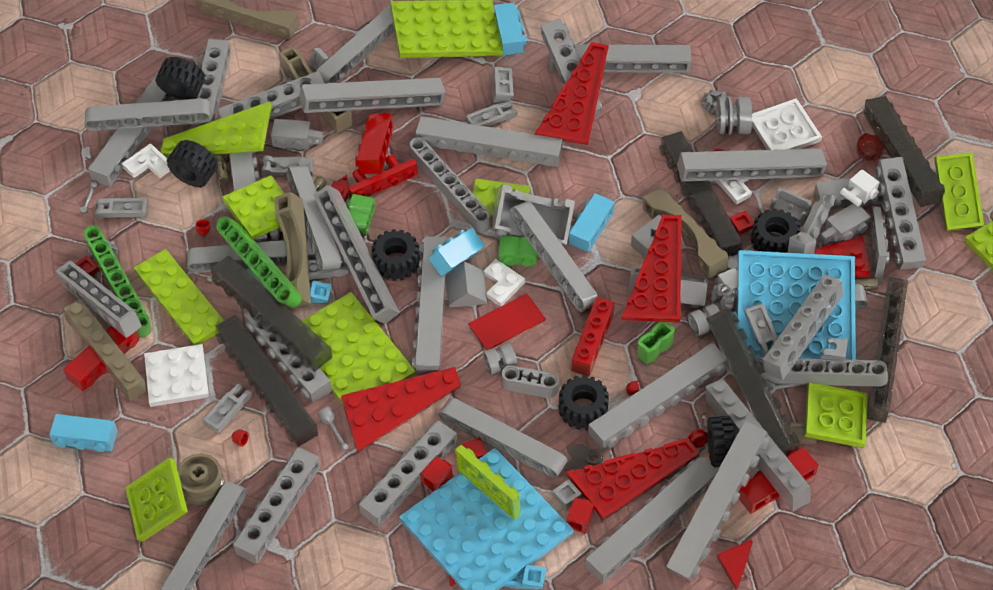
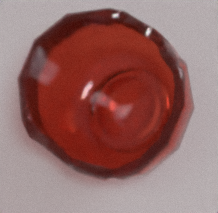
M868 132L862 134L856 144L858 156L866 161L879 159L884 151L883 141L876 134L871 135Z

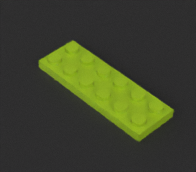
M166 249L133 267L138 277L192 345L202 344L228 328L226 322Z

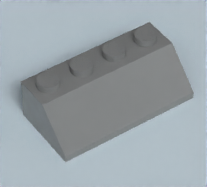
M632 267L628 297L631 296L641 268ZM681 273V303L689 304V307L693 308L705 306L708 277Z

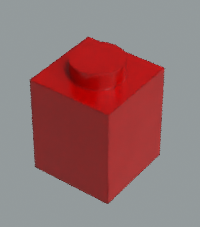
M436 457L421 472V482L433 492L453 478L451 464L446 460H441L439 457Z
M575 497L566 522L575 531L586 534L594 514V504L587 499Z

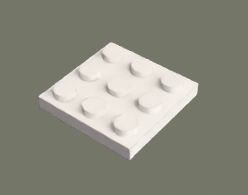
M797 98L752 114V127L767 150L802 149L819 143L822 140V136Z
M203 344L144 353L150 407L209 397Z

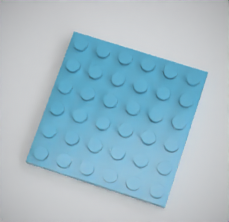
M739 250L737 363L749 364L753 358L764 357L744 310L763 303L779 337L824 274L842 281L844 295L799 358L820 359L822 350H834L836 346L833 343H827L828 339L843 340V338H848L845 360H856L855 256ZM772 342L766 344L767 347H768V350L771 349V347H772Z
M494 448L478 460L486 462L495 475L499 474L509 487L512 486L519 492L520 516L516 520H513L461 473L399 516L401 523L445 572L455 580V583L462 590H499L507 582L521 574L525 570L526 564L533 565L574 534V529L506 458Z

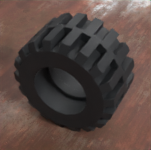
M169 57L163 61L155 82H157V86L171 97L188 100L198 97L206 76L203 70L193 62L179 57Z
M181 140L166 161L169 170L176 178L187 185L199 188L208 183L218 166L216 158L208 149L199 143L189 140Z
M772 209V211L765 210L764 214L760 213L758 218L754 220L751 234V243L754 250L787 253L790 237L801 231L799 222H796L797 218L795 216L792 217L790 212L785 213L782 209L780 211H776V209ZM777 232L782 234L783 236L776 237L770 235L769 233Z
M392 229V232L385 231L384 235H378V240L375 239L372 245V258L381 276L384 275V279L387 280L391 278L392 281H396V279L401 281L404 280V277H411V273L415 274L417 268H419L420 260L419 244L416 242V238L411 236L409 232L404 233V230L396 231V229ZM392 253H402V254H404V255H402V256H400V257H396V258H393V257H389V256H388V255H390V254H392Z
M582 375V378L574 376V380L568 379L567 384L562 385L559 392L558 410L560 417H563V421L565 423L569 422L568 426H576L578 430H581V428L588 430L591 422L608 411L609 393L606 386L602 385L600 380L595 381V377L587 378V375ZM578 399H588L592 401L593 404L587 407H582L576 405L574 401Z

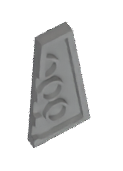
M873 207L871 216L872 255H874L873 271H875L874 278H877L878 285H881L885 263H889V252H887L888 239H885L886 227H883L885 215H882L881 207Z

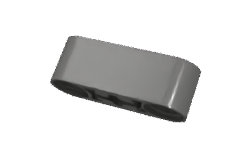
M506 366L502 370V386L508 391L553 398L558 393V377L549 372L517 366Z

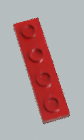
M393 154L388 155L385 162L390 169L368 179L365 174H360L359 169H356L352 175L357 184L348 187L350 199L353 194L369 197L389 187L396 186L407 179H412L418 175L417 162L413 158L399 164Z

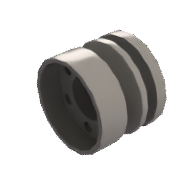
M738 96L735 105H733L731 97H727L726 105L724 97H718L715 107V124L719 135H724L725 127L727 134L731 135L734 126L738 135L751 133L752 105L749 96Z

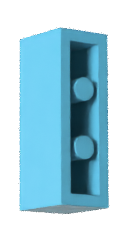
M514 2L494 5V14L496 15V23L499 28V36L504 51L503 55L524 53L526 37L522 35L523 24L519 22V9H516Z
M596 193L591 199H588L584 211L578 214L575 225L570 226L569 244L589 253L614 214L615 202Z
M473 228L466 232L464 229L455 235V239L451 237L443 243L445 246L440 244L432 250L434 254L428 259L441 277L485 247V244Z
M56 414L49 435L53 445L58 447L69 446L80 450L94 449L98 452H112L118 430L114 421Z

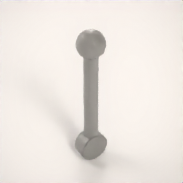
M91 182L90 184L91 188L85 204L80 208L82 214L88 212L89 201L94 189L98 185L96 182Z

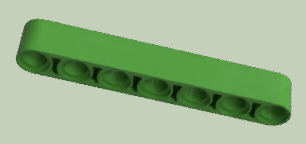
M227 216L221 217L216 225L219 233L277 301L291 308L297 307L302 299L299 291L238 222Z
M97 226L87 227L84 230L87 247L111 291L129 307L137 309L135 313L140 323L145 324L136 330L139 337L148 336L151 333L149 316L102 231Z

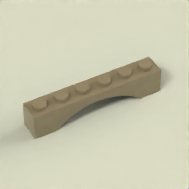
M196 0L198 10L203 13L246 25L265 33H271L281 38L291 40L300 26L298 14L285 9L253 11L240 7L230 0Z
M294 45L279 53L280 66L291 80L312 73L304 57ZM350 111L319 112L337 134L353 126Z
M660 187L643 196V210L652 219L658 215L661 217L662 215H682V232L693 243L697 251L698 268L709 279L728 269L729 257L726 251L718 247L716 241L710 238L705 230L695 223L693 217L688 215L682 206L672 199L670 193H666Z
M288 192L274 198L275 212L284 235L287 251L285 276L299 291L302 298L300 304L294 308L296 309L311 304L303 199Z
M81 299L63 308L68 324L95 351L129 402L146 392L144 379Z

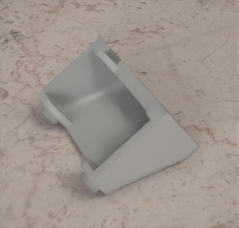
M505 184L496 189L492 230L496 231V235L506 236L508 234L525 237L513 221L510 210L516 205L530 201L562 246L567 245L575 201L565 199L564 202L559 201L557 198L549 199L519 192L518 189L511 191L512 186Z

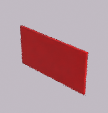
M525 294L468 323V325L485 349L489 350L546 321V318L530 296Z

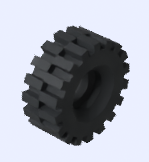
M730 415L708 417V452L711 465L714 468L721 466L735 439Z

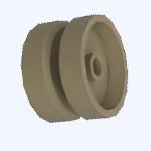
M192 454L185 458L178 466L177 470L185 501L196 506L212 504L224 484L221 466L217 459L208 454Z

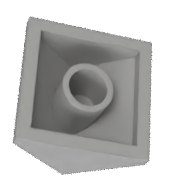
M463 262L446 274L449 308L487 304L483 270Z

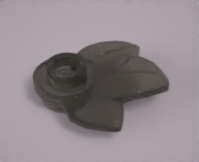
M582 444L572 445L567 448V452L572 459L566 465L565 471H576L583 469L584 466L601 464L603 462V455L599 450L588 449ZM595 457L597 460L595 462H592L589 460V458Z

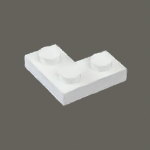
M151 143L122 163V167L133 178L148 168L158 178L170 172L166 162L167 158Z
M749 179L715 180L736 205L752 195V192L744 184Z
M497 259L484 270V276L496 283L486 293V296L500 307L525 283L524 277Z

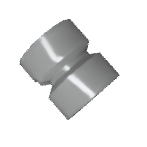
M715 304L702 308V311H693L687 316L689 326L697 337L708 333L709 330L723 327L722 315Z
M510 343L499 346L498 350L492 348L483 351V359L491 376L502 372V369L506 366H517L516 355Z

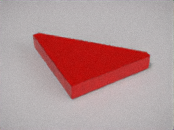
M752 539L717 554L720 564L735 589L739 588L753 544Z

